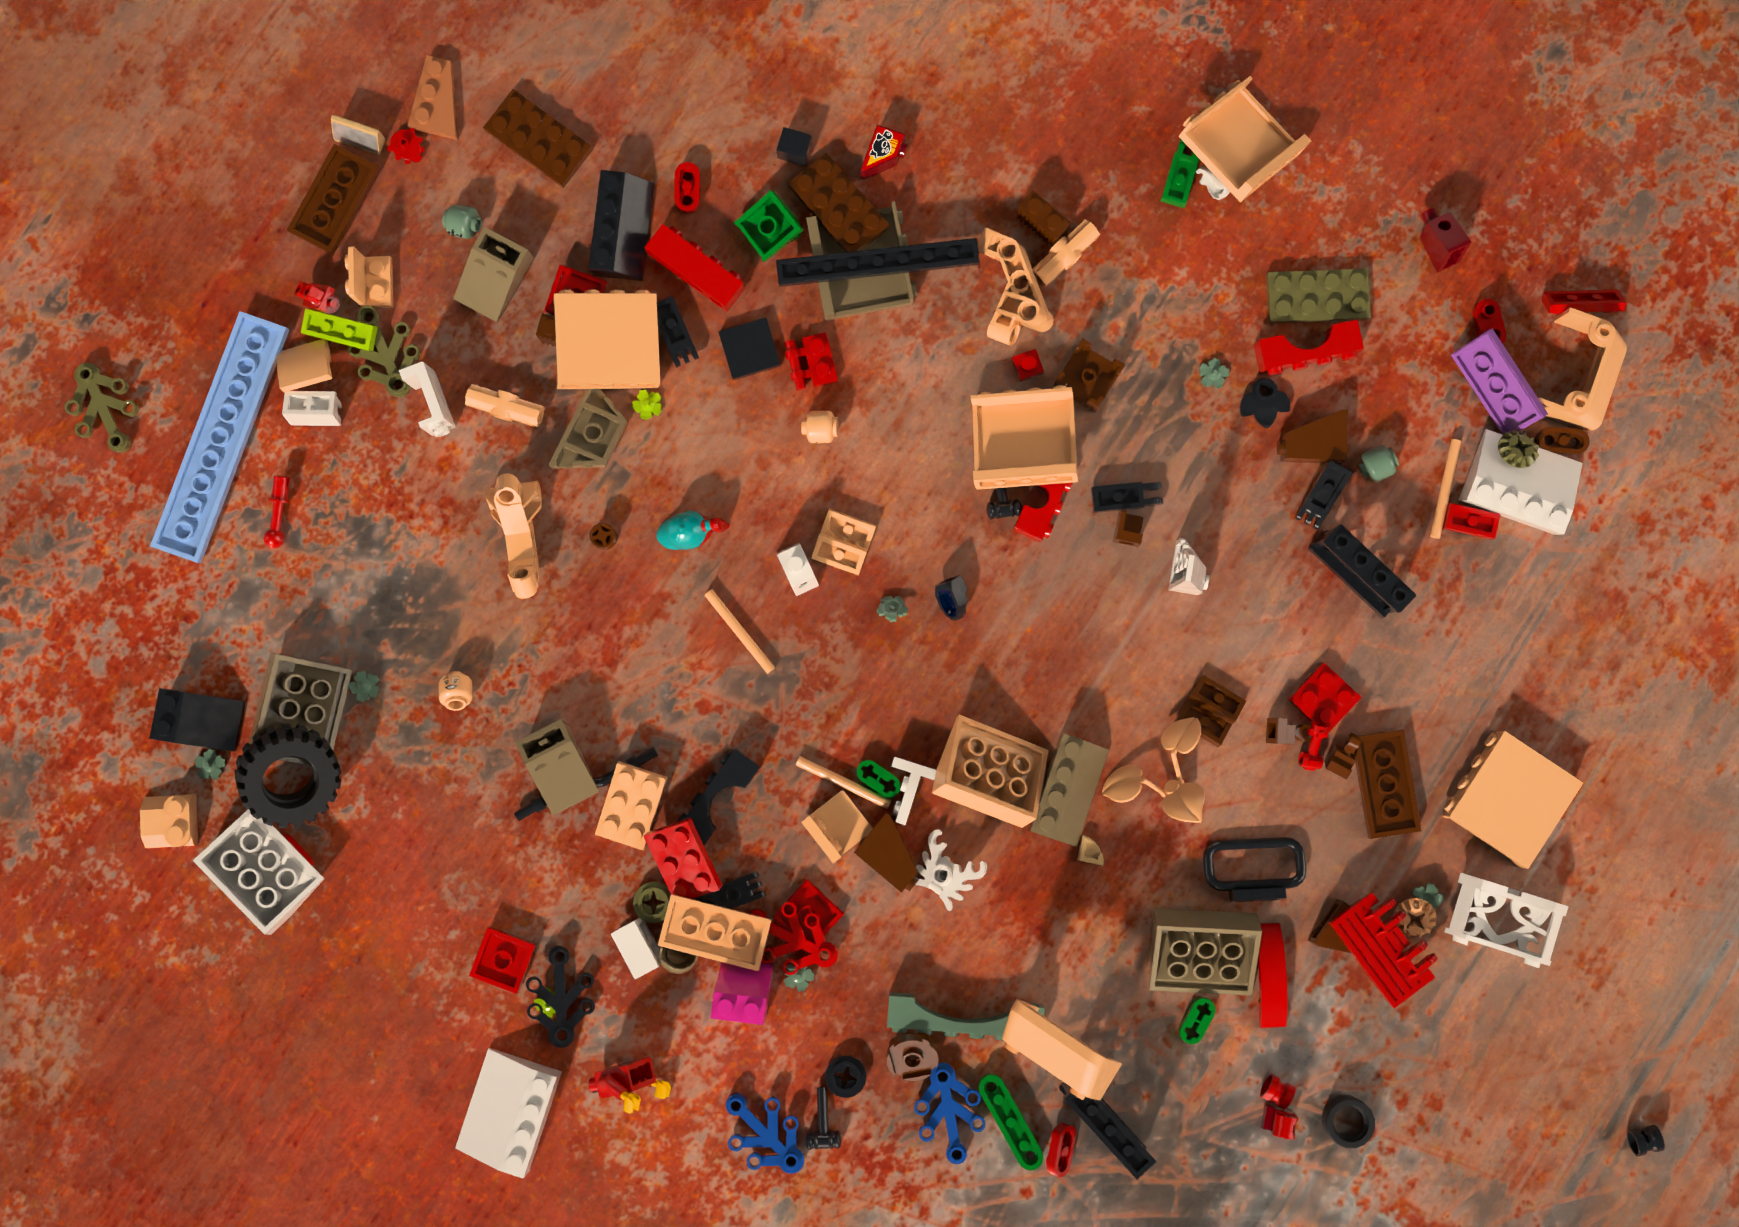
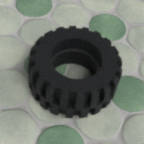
M290 723L281 724L282 729L275 730L274 726L266 728V734L261 735L259 732L252 737L254 742L252 744L246 743L242 748L243 755H239L237 758L235 780L238 793L244 807L250 810L254 818H262L264 824L272 826L274 822H277L279 828H287L290 823H293L295 827L303 826L302 821L309 819L310 823L317 819V813L321 812L324 814L329 809L327 804L329 801L334 802L338 796L336 789H339L341 786V779L339 777L341 774L340 765L329 742L325 738H321L317 731L313 729L307 731L305 726L299 724L296 725V728H291ZM296 756L304 758L311 763L313 767L312 777L297 792L276 794L267 790L263 784V776L267 768L281 758Z

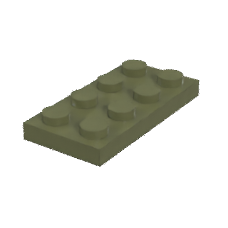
M1368 269L1268 272L1266 274L1269 324L1352 321L1357 319L1369 320L1371 318Z

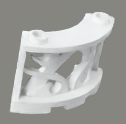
M1460 873L1458 883L1462 884L1450 927H1445L1444 932L1453 935V941L1465 945L1468 944V941H1472L1525 958V964L1540 968V964L1550 966V959L1563 916H1566L1569 906L1524 892L1521 893L1520 897L1518 896L1520 892L1518 890ZM1489 896H1493L1495 900L1494 904L1492 906L1483 907V903L1489 904L1487 902V898ZM1509 898L1511 899L1510 910L1512 915L1523 925L1511 932L1497 935L1489 925L1485 913L1500 909L1506 899ZM1526 906L1529 909L1528 914H1525L1526 917L1531 918L1529 921L1520 915L1519 910L1521 907ZM1469 912H1475L1476 917L1468 918ZM1552 912L1550 923L1546 932L1539 927L1545 922V920L1549 917V915ZM1466 922H1472L1473 928L1469 931H1464ZM1482 930L1489 940L1476 937V935ZM1533 931L1545 937L1540 954L1529 951L1526 946L1530 941L1538 945L1537 939L1530 935ZM1516 941L1518 950L1502 944Z

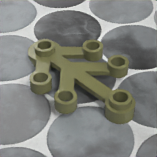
M369 305L361 307L357 312L358 321L378 326L375 339L378 352L360 349L358 354H354L353 349L355 347L352 346L348 347V352L354 358H365L385 366L388 375L374 371L371 366L366 364L359 367L358 375L365 381L373 380L386 385L387 391L394 397H403L409 393L411 386L402 380L399 370L413 365V362L421 356L420 349L416 345L409 344L404 348L405 357L399 370L396 367L395 360L404 338L410 336L411 328L405 322H398L394 326L395 333L388 348L378 325L380 319L378 311ZM369 314H373V320L367 322L366 317ZM405 326L406 332L399 334L400 327ZM411 349H416L414 356H409ZM370 369V374L364 377L363 371ZM398 381L403 382V386L400 389L395 387Z
M92 363L80 364L74 374L78 386L73 399L65 403L64 409L68 414L78 416L83 412L82 403L88 391L92 398L83 421L75 426L76 435L82 438L91 437L93 425L99 413L109 434L108 447L117 453L127 452L132 445L131 439L128 435L119 431L109 407L133 417L138 414L139 406L130 400L122 401L102 394L99 385L109 387L117 394H125L129 389L128 382L121 378L112 379L101 375L100 369ZM89 371V377L84 379L85 372ZM122 382V389L117 390V384ZM73 404H76L77 409L72 412L71 407ZM132 404L133 410L128 413L127 407ZM86 426L87 432L82 434L81 429ZM120 438L119 445L115 446V439Z

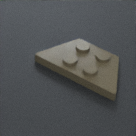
M587 389L549 462L551 468H595L607 466L628 423L601 389Z

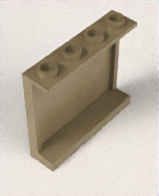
M895 201L891 202V207L876 209L889 223L890 228L863 250L907 246L906 233H901L899 225L903 224L901 209H896ZM816 216L806 218L813 256L845 252L819 223ZM909 273L818 283L825 321L913 305L914 297L917 296L915 281L910 282Z

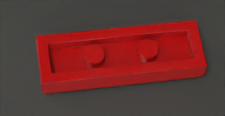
M1618 289L1543 291L1541 299L1548 313L1556 315L1569 308L1584 313H1612L1614 311H1624L1627 304Z

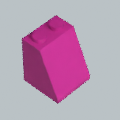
M721 962L713 994L710 1018L763 1025L768 1010L773 964L761 963L759 971Z

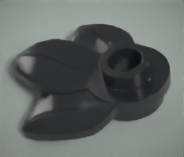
M1269 378L1258 379L1253 384L1251 392L1245 394L1240 403L1241 416L1247 417L1254 414L1256 421L1264 428H1269L1274 423L1277 412L1290 411L1288 396L1286 393L1277 390L1276 384ZM1261 387H1265L1268 390L1267 395L1260 393Z

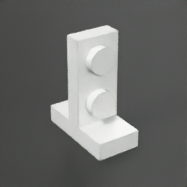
M894 757L891 767L910 772L909 777L904 776L900 791L904 792L902 801H896L892 814L896 816L895 822L906 825L920 777L923 776L934 780L936 770Z

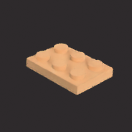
M619 761L614 771L595 835L644 850L646 846L644 835L651 831L667 777Z

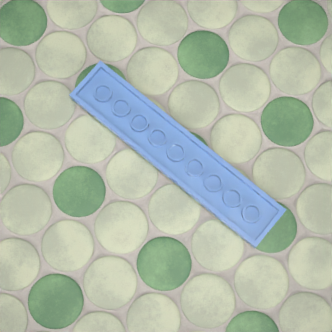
M239 311L152 539L151 547L201 564L275 370L277 355L282 351L289 333L287 327Z

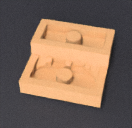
M321 339L282 350L277 355L279 387L283 392L332 379L329 363L332 362L328 340Z
M829 508L811 559L859 575L877 525Z

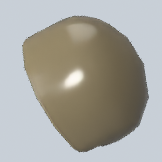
M662 946L659 948L660 963L670 973L682 974L688 972L698 959L697 955Z

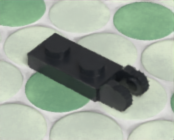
M1142 482L1091 487L1093 513L1139 509L1145 506L1164 504L1163 498L1144 499L1143 491L1161 489V482L1143 484Z

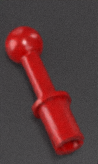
M274 475L272 494L268 499L274 501L271 525L263 537L266 546L273 549L281 547L284 543V534L280 531L284 503L290 502L287 497L291 477Z

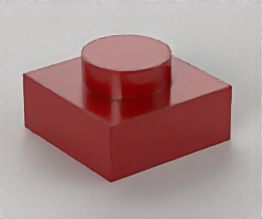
M1036 349L1012 357L1020 382L1044 374V369Z

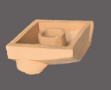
M196 794L143 798L140 808V829L145 848L198 845Z

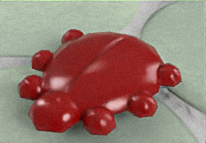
M414 128L408 130L401 129L395 132L390 139V145L387 147L389 152L393 151L396 154V160L400 161L403 158L405 164H410L411 160L414 163L420 162L422 159L420 153L425 151V148L420 146L423 139L414 134Z

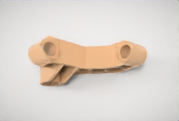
M984 228L978 241V251L1000 261L1008 280L994 316L988 326L987 336L1012 346L1018 338L1022 325L1038 332H1045L1051 328L1054 320L1052 314L1047 309L1024 247L1013 238L1002 235L992 229ZM1015 247V253L1007 257L1009 249ZM1028 279L1026 287L1019 289L1020 282Z
M502 474L497 477L495 487L487 488L486 500L491 510V516L503 528L509 560L508 577L512 590L518 598H529L539 588V562L532 519L542 507L541 488L538 480L520 483L516 476Z

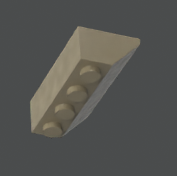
M1060 733L1042 787L1037 819L1030 823L1028 830L1077 847L1109 750L1065 733Z

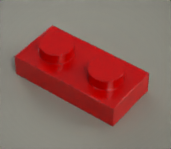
M1450 503L1447 505L1443 529L1493 540L1496 539L1500 514Z

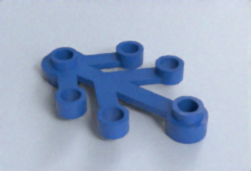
M940 1062L937 1068L935 1067L931 1070V1084L923 1096L914 1103L915 1112L921 1116L926 1115L930 1110L929 1103L940 1090L942 1100L926 1124L919 1128V1137L923 1141H931L934 1138V1130L945 1116L950 1143L946 1148L947 1159L953 1164H961L967 1157V1150L965 1145L959 1140L955 1114L968 1122L971 1129L975 1132L984 1130L985 1120L981 1115H975L952 1099L950 1088L964 1096L966 1103L970 1106L978 1105L981 1096L976 1089H970L955 1078V1071L950 1064ZM940 1072L947 1073V1079L939 1080L938 1074ZM971 1093H975L978 1096L974 1102L968 1100V1096ZM921 1102L927 1105L924 1111L917 1109V1105ZM975 1119H980L982 1121V1125L980 1127L973 1126V1121ZM923 1129H930L931 1135L928 1137L923 1136ZM954 1150H960L962 1152L959 1158H954L952 1156V1152Z
M733 1093L726 1101L727 1111L731 1115H739L759 1136L733 1134L728 1141L729 1148L732 1151H740L742 1148L771 1147L778 1154L761 1156L757 1152H752L747 1158V1166L751 1170H757L761 1166H780L784 1172L789 1174L800 1171L804 1165V1155L801 1150L796 1148L798 1118L795 1115H787L784 1118L783 1127L787 1131L785 1146L778 1139L780 1100L775 1096L766 1099L765 1110L768 1112L767 1128L746 1107V1097L741 1093ZM738 1101L741 1104L740 1109H733L731 1103ZM775 1101L777 1108L770 1109L768 1102ZM789 1119H793L796 1122V1125L792 1128L786 1125V1121ZM737 1138L741 1141V1145L735 1147L731 1141ZM790 1156L796 1159V1163L793 1165L788 1164L786 1161ZM757 1157L759 1164L752 1165L750 1158Z

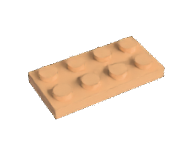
M671 894L658 946L759 971L772 919Z

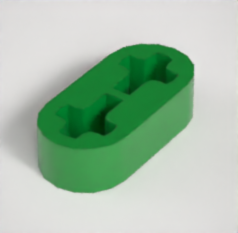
M865 760L858 765V778L882 796L894 797L899 793L900 782L898 778L871 760ZM870 764L873 765V772L878 775V778L876 780L871 776L864 778L862 776L864 772L861 770L863 765L865 767H868ZM880 778H883L885 781L893 779L896 790L894 792L889 790L886 793L883 791L884 785L878 781Z
M1197 997L1190 1004L1178 1028L1180 1038L1187 1044H1196L1203 1038L1216 1012L1215 1005L1211 1000L1206 997ZM1206 1002L1209 1012L1207 1014L1202 1013L1198 1020L1197 1017L1200 1011L1197 1009V1006L1199 1004L1204 1005ZM1196 1021L1194 1030L1197 1034L1195 1037L1190 1035L1189 1038H1186L1185 1028H1191Z

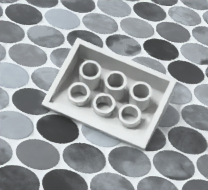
M1485 429L1458 501L1500 514V516L1554 535H1564L1574 509L1583 463L1538 448L1539 456L1531 466L1526 468L1513 467L1502 459L1498 451V442L1503 435ZM1518 443L1515 446L1521 452L1525 449L1524 447H1519Z
M249 809L193 860L265 935H272L325 879L273 825L264 824L262 818H254Z
M488 1048L455 1148L499 1171L524 1179L530 1171L562 1071Z

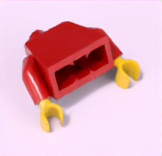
M650 1056L597 1071L588 1082L590 1091L592 1093L598 1092L601 1099L615 1096L618 1100L623 1099V1111L627 1113H633V1109L638 1111L641 1101L638 1094L630 1092L645 1086L656 1087L654 1096L665 1099L669 1097L671 1090L669 1082L657 1080Z

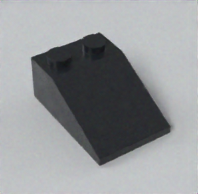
M159 688L149 739L236 751L246 701Z

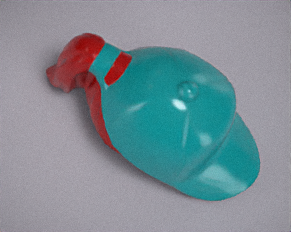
M685 511L675 514L663 522L656 535L659 543L665 548L689 550L703 545L714 531L717 533L724 532L730 525L721 518L709 520L699 512Z

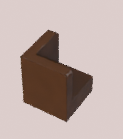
M1121 510L1118 513L1113 542L1138 547L1141 545L1143 534H1141L1143 517L1126 514V510Z

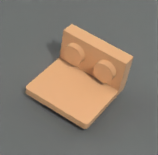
M354 246L348 247V254L345 255V266L349 270V279L345 281L346 293L361 307L366 305L373 308L393 307L392 258L390 256L364 257Z
M843 790L801 822L832 863L841 858L845 852L873 830L872 826Z

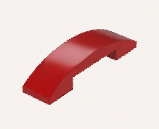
M1260 923L1262 935L1258 954L1260 1001H1258L1260 1028L1286 1027L1288 1009L1287 972L1280 923Z

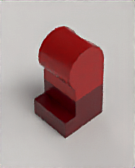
M1264 1104L1261 1128L1270 1130L1274 1136L1295 1140L1297 1115L1291 1109L1287 1108L1284 1110L1277 1106Z

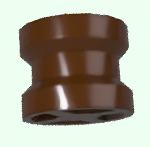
M605 523L594 525L589 534L592 544L601 550L613 548L618 539L616 531Z

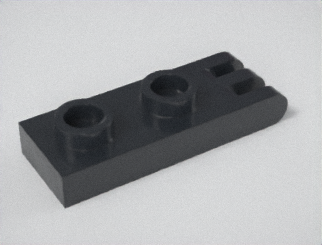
M673 296L657 302L658 326L676 368L681 366L678 359L680 355H682L685 364L690 362L687 352L691 351L692 357L695 360L698 359V353Z
M1329 458L1298 510L1295 519L1300 521L1304 513H1307L1308 515L1304 523L1309 525L1315 517L1317 520L1314 522L1313 528L1318 530L1353 471Z
M754 872L723 884L718 891L693 899L733 909L766 896L765 890L754 893V889L763 886L761 881L751 884L750 880L756 879L759 876L758 872Z

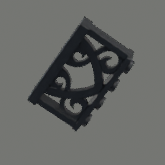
M1341 524L1332 530H1325L1308 548L1311 553L1381 618H1385L1389 613L1402 612L1416 597V594Z
M1063 1082L1059 1085V1090L1065 1095L1063 1097L1064 1100L1137 1180L1157 1162L1146 1150L1147 1148L1103 1098L1095 1100L1085 1096L1084 1100H1081L1070 1092L1071 1087Z

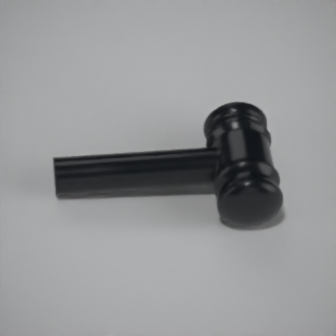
M1006 487L996 488L998 502H989L987 504L986 512L988 518L992 520L993 518L1020 516L1022 511L1020 501L1018 499L1008 501Z
M817 1087L818 1132H807L806 1147L808 1150L813 1148L815 1150L839 1149L842 1143L840 1131H828L827 1087Z

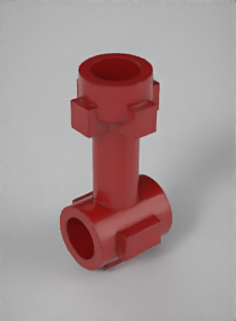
M1313 722L1312 727L1308 729L1307 733L1312 736L1308 752L1302 751L1298 757V765L1303 767L1304 770L1314 771L1315 769H1321L1323 766V755L1318 754L1322 739L1328 738L1329 731L1326 724Z

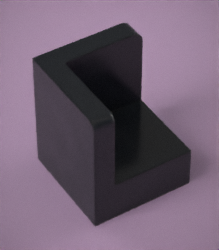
M783 127L776 149L777 158L806 166L807 153L812 136Z

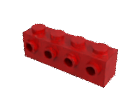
M662 224L644 247L647 254L725 312H728L745 290L742 282L743 278L733 270L730 272L722 267L723 263L715 256L711 255L708 257L702 253V247L691 240L689 243L682 238L683 234L673 226L668 228Z

